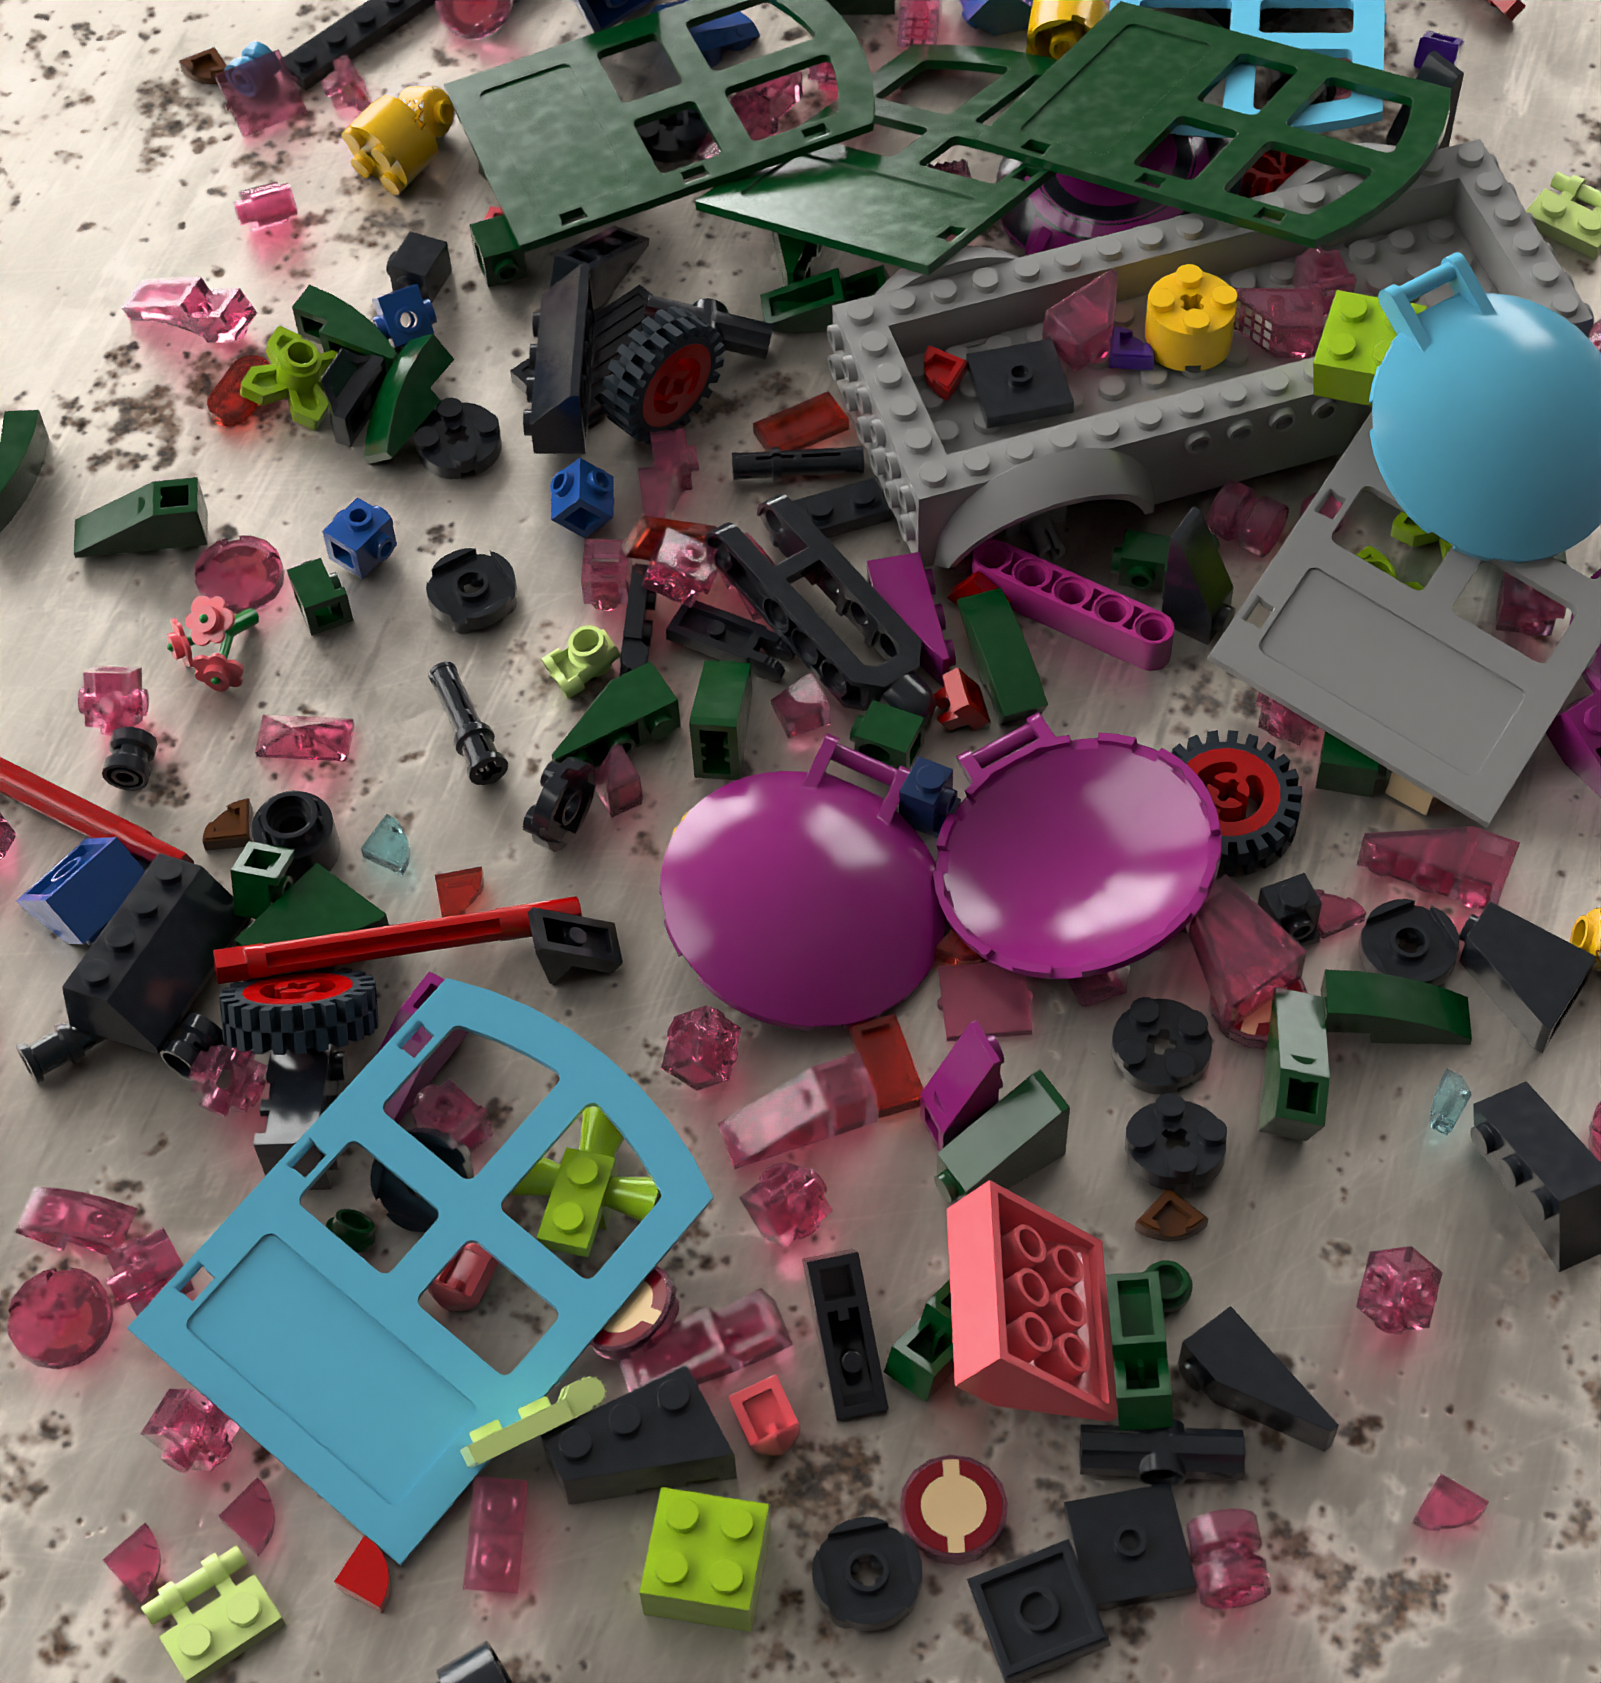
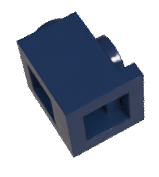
M918 756L899 790V814L915 830L938 838L948 813L954 814L961 804V799L957 798L958 791L953 789V769Z

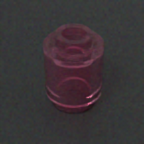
M276 181L239 191L240 200L233 202L240 226L247 224L251 232L289 222V217L298 214L289 183L279 185Z

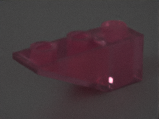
M1474 826L1365 833L1357 865L1367 868L1376 875L1390 876L1413 884L1424 892H1435L1461 901L1467 907L1485 909L1489 901L1497 905L1499 904L1520 842Z
M858 1051L810 1067L718 1123V1128L733 1167L738 1169L877 1122V1093Z

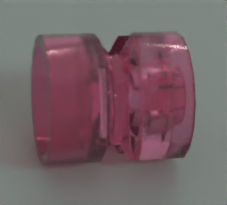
M1230 479L1224 484L1214 499L1206 523L1211 534L1228 542L1237 538L1240 548L1260 558H1264L1275 546L1285 527L1289 507L1267 495L1257 499L1255 498V489Z
M1245 1509L1216 1510L1193 1518L1187 1523L1186 1531L1191 1557L1196 1562L1201 1563L1195 1570V1578L1200 1603L1204 1607L1212 1609L1239 1608L1264 1600L1271 1594L1272 1589L1266 1560L1262 1556L1256 1555L1262 1548V1540L1257 1516L1253 1511Z

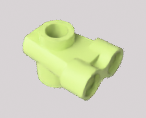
M585 625L577 628L570 635L568 648L563 651L557 648L541 658L563 694L567 699H570L586 689L584 684L590 679L606 674L611 664L620 658L621 654L604 629L600 630L596 626Z

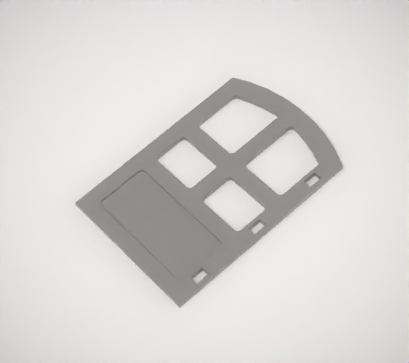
M1371 412L1210 652L1207 660L1487 828L1585 668L1588 669L1597 654L1595 652L1601 644V575L1597 579H1590L1554 557L1516 564L1515 561L1496 559L1484 561L1453 550L1454 545H1452L1427 586L1423 590L1418 591L1336 544L1332 540V534L1361 492H1370L1405 513L1391 494L1379 471L1369 433L1373 429ZM1330 495L1343 504L1333 520L1319 513ZM1489 562L1572 611L1573 620L1548 661L1544 663L1534 661L1454 612L1453 605L1481 563ZM1258 603H1261L1263 607L1271 611L1261 628L1251 622H1246Z

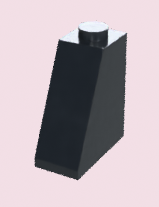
M1489 901L1480 917L1471 914L1461 930L1459 940L1465 944L1459 962L1533 1049L1543 1053L1588 982L1597 957Z

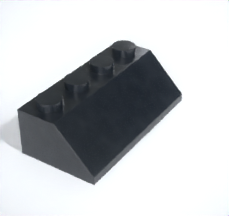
M581 264L545 291L541 298L540 312H533V337L538 338L537 344H530L529 349L530 369L535 370L534 377H527L526 381L527 402L532 403L531 410H524L523 431L524 436L532 437L534 454H586L596 317L589 264Z
M159 853L62 986L69 1025L158 1055L215 972L213 950L231 948L235 939L240 935L251 918L234 914L233 896L205 868Z

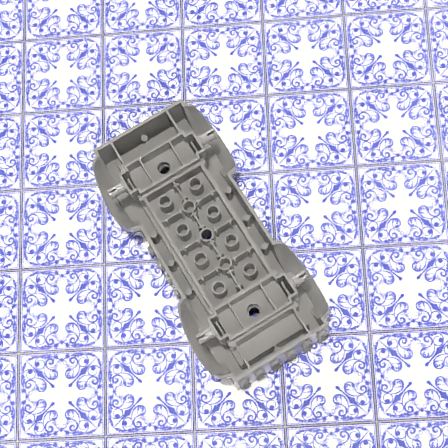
M1481 139L1437 150L1432 161L1417 181L1394 203L1346 235L1316 249L1195 213L1176 216L1171 219L1137 226L1132 229L1023 257L990 247L965 246L930 275L902 268L887 280L875 295L833 305V324L827 326V333L834 354L828 356V364L832 378L837 382L846 410L850 412L855 423L860 442L864 444L869 455L874 474L878 476L883 487L888 506L893 510L902 538L907 542L911 553L920 552L924 567L933 564L943 568L956 567L976 547L1001 531L1004 532L1005 537L1020 533L1029 535L1037 552V557L1049 562L1050 558L1047 551H1049L1053 561L1061 558L1066 550L1053 524L1066 521L1067 505L1093 500H1126L1136 504L1146 515L1154 513V504L1344 453L1372 412V406L1313 395V361L1336 290L1378 297L1381 290L1393 284L1401 286L1440 266L1443 258L1459 252L1466 258L1485 293L1517 296L1543 305L1563 316L1587 337H1589L1590 330L1594 326V315L1591 307L1582 301L1575 290L1570 274L1564 272L1556 260L1551 244L1545 242L1537 230L1534 217L1531 213L1526 212L1520 203L1513 184L1508 183L1501 173L1496 157L1493 154H1489ZM1356 143V145L1382 152H1392L1396 148V146L1378 143ZM1310 161L1294 172L1275 192L1249 199L1301 214H1311L1337 200L1358 186L1368 176ZM1264 216L1261 218L1277 224L1281 222ZM1186 264L1196 265L1202 272L1222 279L1236 290L1237 301L1241 303L1240 309L1236 308V312H1240V317L1237 318L1235 316V323L1237 320L1239 327H1235L1234 324L1231 350L1227 357L1218 365L1205 370H1200L1201 365L1186 366V371H1178L1167 368L1154 360L1153 370L1109 368L1111 324L1133 331V336L1146 344L1145 322L1149 292L1158 280L1166 275L1175 273L1180 266ZM1447 282L1410 301V303L1425 305L1428 309L1455 294ZM1246 307L1252 310V317L1245 313ZM1255 313L1262 317L1261 323L1255 320ZM1245 316L1251 320V327L1244 323ZM1265 320L1272 324L1271 330L1265 327ZM1254 323L1261 327L1260 333L1254 330ZM1244 326L1250 330V336L1243 332ZM1264 330L1271 334L1270 340L1264 337ZM1253 332L1260 337L1259 343L1253 339ZM1052 338L1074 400V413L987 429L968 371L949 401L939 397L930 389L924 377L926 349L930 345L966 360V354ZM1263 339L1270 343L1269 350L1263 346Z

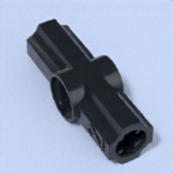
M648 294L643 320L647 317L655 320V312L661 309L667 312L669 307L675 306L679 309L681 306L691 311L721 334L723 338L721 343L724 344L725 351L766 360L774 324L729 314L726 306L715 299H699L691 305Z
M1173 1419L1174 1427L1119 1431V1425L1081 1424L1079 1447L1080 1475L1138 1477L1140 1482L1150 1486L1170 1483L1171 1486L1183 1483L1187 1478L1243 1480L1245 1474L1244 1432L1238 1429L1186 1428L1184 1423Z

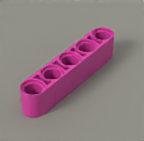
M988 539L973 550L972 574L979 570L997 588H1002L1004 594L1011 600L1009 604L1014 612L1143 670L1157 671L1169 663L1175 629L1171 618L1163 612L1000 540Z

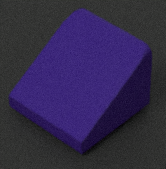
M1428 31L1419 40L1414 66L1421 69L1428 54L1434 50L1456 66L1465 41L1461 38Z

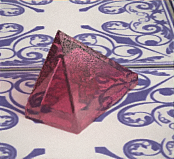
M263 714L255 749L256 757L348 762L355 725L354 719Z

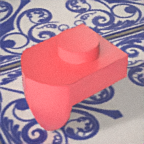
M467 1244L427 1290L433 1299L448 1311L471 1310L479 1304L499 1262L478 1244Z
M777 1374L728 1396L747 1441L754 1452L765 1456H782L791 1449L799 1437L800 1425Z

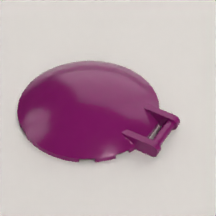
M1038 712L1026 718L1027 724L971 753L967 750L957 755V762L970 785L965 790L966 798L961 802L954 814L948 813L942 825L936 843L938 853L936 870H933L935 891L949 925L958 937L982 958L1009 971L1031 977L1073 979L1099 975L1128 966L1158 950L1174 938L1202 907L1216 879L1221 859L1222 838L1219 818L1212 797L1202 780L1186 763L1166 749L1161 748L1158 751L1138 744L1135 737L1099 732L1098 738L1071 740L1070 735L1056 737Z
M826 733L808 772L777 771L751 775L733 781L703 798L689 811L674 832L666 850L660 873L659 895L662 897L665 914L664 925L678 956H684L689 965L699 975L698 981L718 999L751 1018L767 1024L803 1031H812L814 1027L841 1025L842 1029L861 1025L879 1018L882 1012L895 1006L900 1001L904 1002L928 975L938 956L946 925V917L935 891L933 870H936V863L915 829L896 811L900 802L899 790L911 770L901 765L899 769H896L838 743L840 738ZM830 760L890 786L886 798L825 772Z

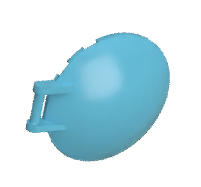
M1459 252L1443 258L1440 266L1401 286L1393 284L1381 290L1378 295L1379 303L1397 336L1390 343L1391 346L1381 365L1377 367L1372 382L1369 403H1372L1373 429L1369 433L1379 471L1400 507L1427 534L1433 532L1441 539L1454 545L1453 550L1484 561L1496 559L1515 561V564L1539 561L1562 553L1587 538L1601 524V352L1575 325L1551 309L1517 296L1485 293L1466 258ZM1447 282L1449 283L1455 295L1419 314L1415 313L1410 301Z

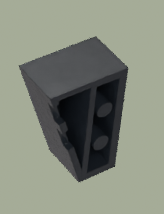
M332 1044L329 1045V1050L318 1052L315 1048L306 1049V1054H295V1050H287L284 1055H273V1050L270 1051L266 1073V1082L270 1083L269 1099H262L260 1105V1116H267L266 1133H255L253 1143L265 1176L339 1096V1081H346L348 1076L346 1051H339L338 1047ZM313 1145L292 1169H295L306 1178L325 1155L317 1149L316 1145ZM342 1154L309 1190L332 1189L333 1170L341 1169Z
M1527 1081L1474 1103V1127L1470 1129L1472 1141L1478 1152L1488 1160L1557 1270L1561 1272L1601 1254V1162Z
M687 1365L540 1435L546 1460L569 1505L635 1495L636 1490L667 1485L671 1489L686 1487V1482L720 1477V1481L737 1479L734 1453Z

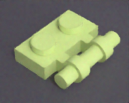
M1558 171L1554 175L1550 186L1562 193L1558 195L1545 188L1528 207L1526 212L1531 213L1534 217L1539 233L1592 259H1596L1601 253V191L1586 185V179L1577 175L1569 177ZM1580 200L1594 207V210L1592 211L1580 204H1577L1576 201Z
M237 1545L217 1557L216 1553H213L201 1561L202 1568L176 1585L170 1581L158 1589L160 1595L141 1607L152 1626L171 1613L178 1624L160 1635L159 1638L186 1683L200 1682L286 1625L255 1574L237 1586L233 1583L230 1575L248 1564ZM215 1585L221 1596L192 1614L186 1604Z

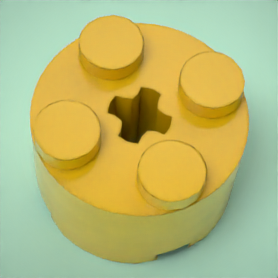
M1033 0L1026 41V54L1059 60L1109 12L1103 0Z
M383 95L380 99L378 98L373 101L341 134L354 156L350 162L355 171L364 178H369L371 175L381 181L386 190L393 195H398L432 162L439 151L437 141L427 125L421 130L413 121L418 114L412 108L390 95Z
M1192 264L1182 265L1175 273L1166 275L1158 280L1148 295L1145 322V339L1147 344L1152 347L1154 360L1167 368L1178 371H1186V366L1201 365L1200 370H1205L1221 363L1231 350L1237 308L1236 290L1222 279L1202 272L1198 266Z

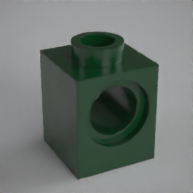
M504 215L469 224L474 255L488 287L527 277L525 255L521 253Z
M872 700L865 715H858L851 728L850 741L854 742L855 751L896 769H899L901 765L911 770L924 745V717Z

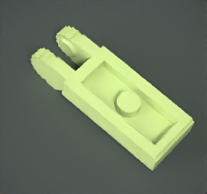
M591 1376L583 1377L581 1381L577 1380L562 1388L557 1403L551 1405L546 1395L519 1408L518 1412L521 1420L505 1428H502L499 1419L470 1432L469 1435L473 1443L460 1449L467 1467L473 1468L592 1410L593 1407H598V1404L603 1403L602 1400L606 1398L605 1392H607L604 1388L605 1385L601 1382L602 1380H598L597 1377L592 1378Z

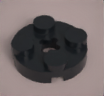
M695 109L676 113L639 126L636 129L652 160L665 163L687 160L688 153L698 148L699 153L707 148L712 138L701 116ZM668 126H675L673 131L666 130Z
M453 397L441 400L437 408L429 414L414 434L416 451L419 454L423 467L430 473L445 479H462L461 473L475 470V475L485 472L497 461L502 450L500 426L497 416L482 406L467 402L461 403L460 400ZM462 436L467 440L466 442L458 441L455 445L451 444V439L454 437Z
M464 548L445 555L433 566L431 570L432 577L426 585L429 606L433 614L443 623L451 625L456 633L470 634L476 629L495 624L507 614L512 613L517 607V584L514 570L510 563L500 554L490 551L491 556L477 554L476 548ZM468 584L475 588L483 586L479 591L470 594L465 593L464 586Z
M569 757L561 764L556 761H551L547 764L540 780V785L543 789L536 805L530 807L523 820V830L532 834V840L535 844L557 852L567 845L560 841L567 831L573 834L578 832L588 814L595 793L596 785L588 782V773L596 774L593 765L576 757Z
M1411 899L1391 900L1376 907L1368 916L1366 924L1361 930L1358 945L1359 956L1367 972L1418 980L1436 986L1442 984L1454 971L1459 949V935L1451 919L1443 911L1432 905L1430 910L1422 906H1415V900ZM1405 938L1409 943L1418 942L1420 946L1415 953L1405 952L1399 948L1400 939Z
M1141 997L1132 1002L1130 1009L1124 1012L1115 1024L1111 1043L1114 1063L1117 1062L1118 1067L1124 1072L1123 1078L1130 1085L1143 1092L1156 1095L1177 1093L1179 1087L1186 1086L1192 1081V1085L1198 1082L1208 1068L1212 1051V1038L1208 1030L1207 1018L1198 1010H1193L1189 1006L1175 1000ZM1158 1038L1166 1039L1171 1045H1174L1175 1049L1166 1048L1163 1055L1154 1052V1045L1149 1042Z
M1162 1094L1156 1099L1155 1103L1144 1106L1129 1120L1125 1136V1150L1128 1155L1127 1162L1131 1171L1139 1179L1153 1187L1174 1191L1175 1184L1185 1185L1192 1183V1189L1202 1187L1215 1179L1224 1166L1227 1127L1222 1120L1218 1119L1206 1108L1189 1101H1184L1177 1094ZM1167 1141H1182L1186 1148L1177 1145L1171 1150L1166 1147Z
M419 1127L406 1130L462 1178H474L473 1167L470 1163L471 1153L464 1143L455 1141L450 1135L433 1128ZM374 1158L370 1174L371 1190L375 1199L378 1200L380 1198L383 1207L388 1211L386 1216L393 1223L404 1229L415 1232H427L438 1219V1211Z
M859 1517L847 1520L834 1527L828 1533V1538L821 1544L819 1551L818 1549L812 1563L814 1592L821 1607L830 1615L831 1620L841 1628L875 1631L890 1627L908 1616L915 1608L916 1599L922 1586V1562L919 1551L913 1540L905 1532L903 1535L897 1529L888 1526L887 1521L876 1517ZM870 1562L871 1568L873 1570L881 1569L883 1576L876 1578L875 1584L871 1586H864L862 1581H855L852 1575L859 1573L860 1563Z

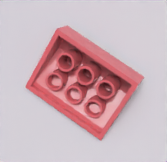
M991 1180L947 1208L955 1387L999 1407L1108 1422L1118 1418L1102 1241Z

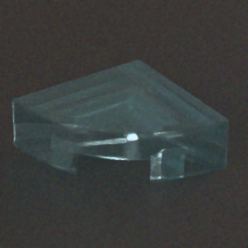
M386 814L361 847V852L364 858L403 876L410 860L409 843L400 823L389 814Z
M1447 1068L1437 1087L1430 1113L1431 1128L1445 1135H1448L1449 1132L1451 1133L1472 1095L1463 1076Z

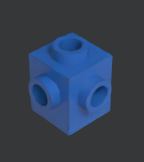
M418 284L372 299L378 315L372 318L373 324L387 338L392 347L400 346L401 350H403L409 340L435 334L432 324L437 323L434 308L429 299L423 300ZM403 313L409 319L406 327L401 324L400 320Z
M578 458L567 468L558 471L552 478L550 485L551 520L586 538L614 518V476L584 459Z
M358 497L346 509L339 511L334 516L332 522L322 531L329 559L361 579L380 562L388 559L397 546L393 519L390 514L378 505L372 506Z

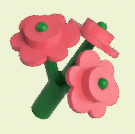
M198 596L192 602V613L188 614L185 619L186 626L192 629L191 636L186 637L181 623H178L176 618L171 619L173 632L167 634V649L172 652L175 660L182 658L185 666L189 668L194 667L196 669L195 678L204 682L210 688L216 691H226L229 689V686L239 687L243 681L241 676L244 667L238 661L227 660L234 636L258 624L259 616L252 608H248L234 616V613L226 608L224 598L215 596L210 599L206 596ZM210 642L222 643L219 653H213L210 657L199 655L193 661L190 646L195 644L206 646Z

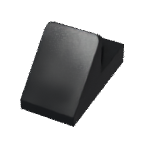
M535 907L528 911L535 953L550 984H555L572 966L614 973L623 964L615 923Z

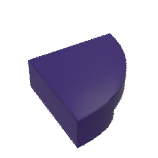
M1113 326L1111 330L1109 368L1153 370L1154 353L1152 347L1134 337L1133 331Z

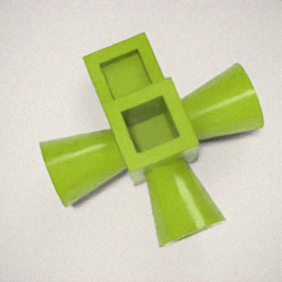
M589 1107L583 1111L579 1150L566 1147L561 1164L543 1157L509 1195L550 1196L537 1240L547 1249L589 1258L597 1229H607L612 1210L641 1222L661 1199V1194L651 1177L618 1176L616 1158L614 1156L625 1138L598 1107Z

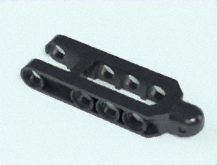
M777 494L759 504L757 508L758 517L761 516L765 528L780 544L779 550L787 558L775 566L733 523H724L706 534V550L715 566L844 708L866 711L872 700L924 717V726L931 721L936 708L935 696L929 686L917 675L922 640L788 496ZM803 577L812 586L816 584L836 605L835 611L839 616L845 615L865 637L864 643L869 648L873 646L886 662L877 667L864 665L791 584Z

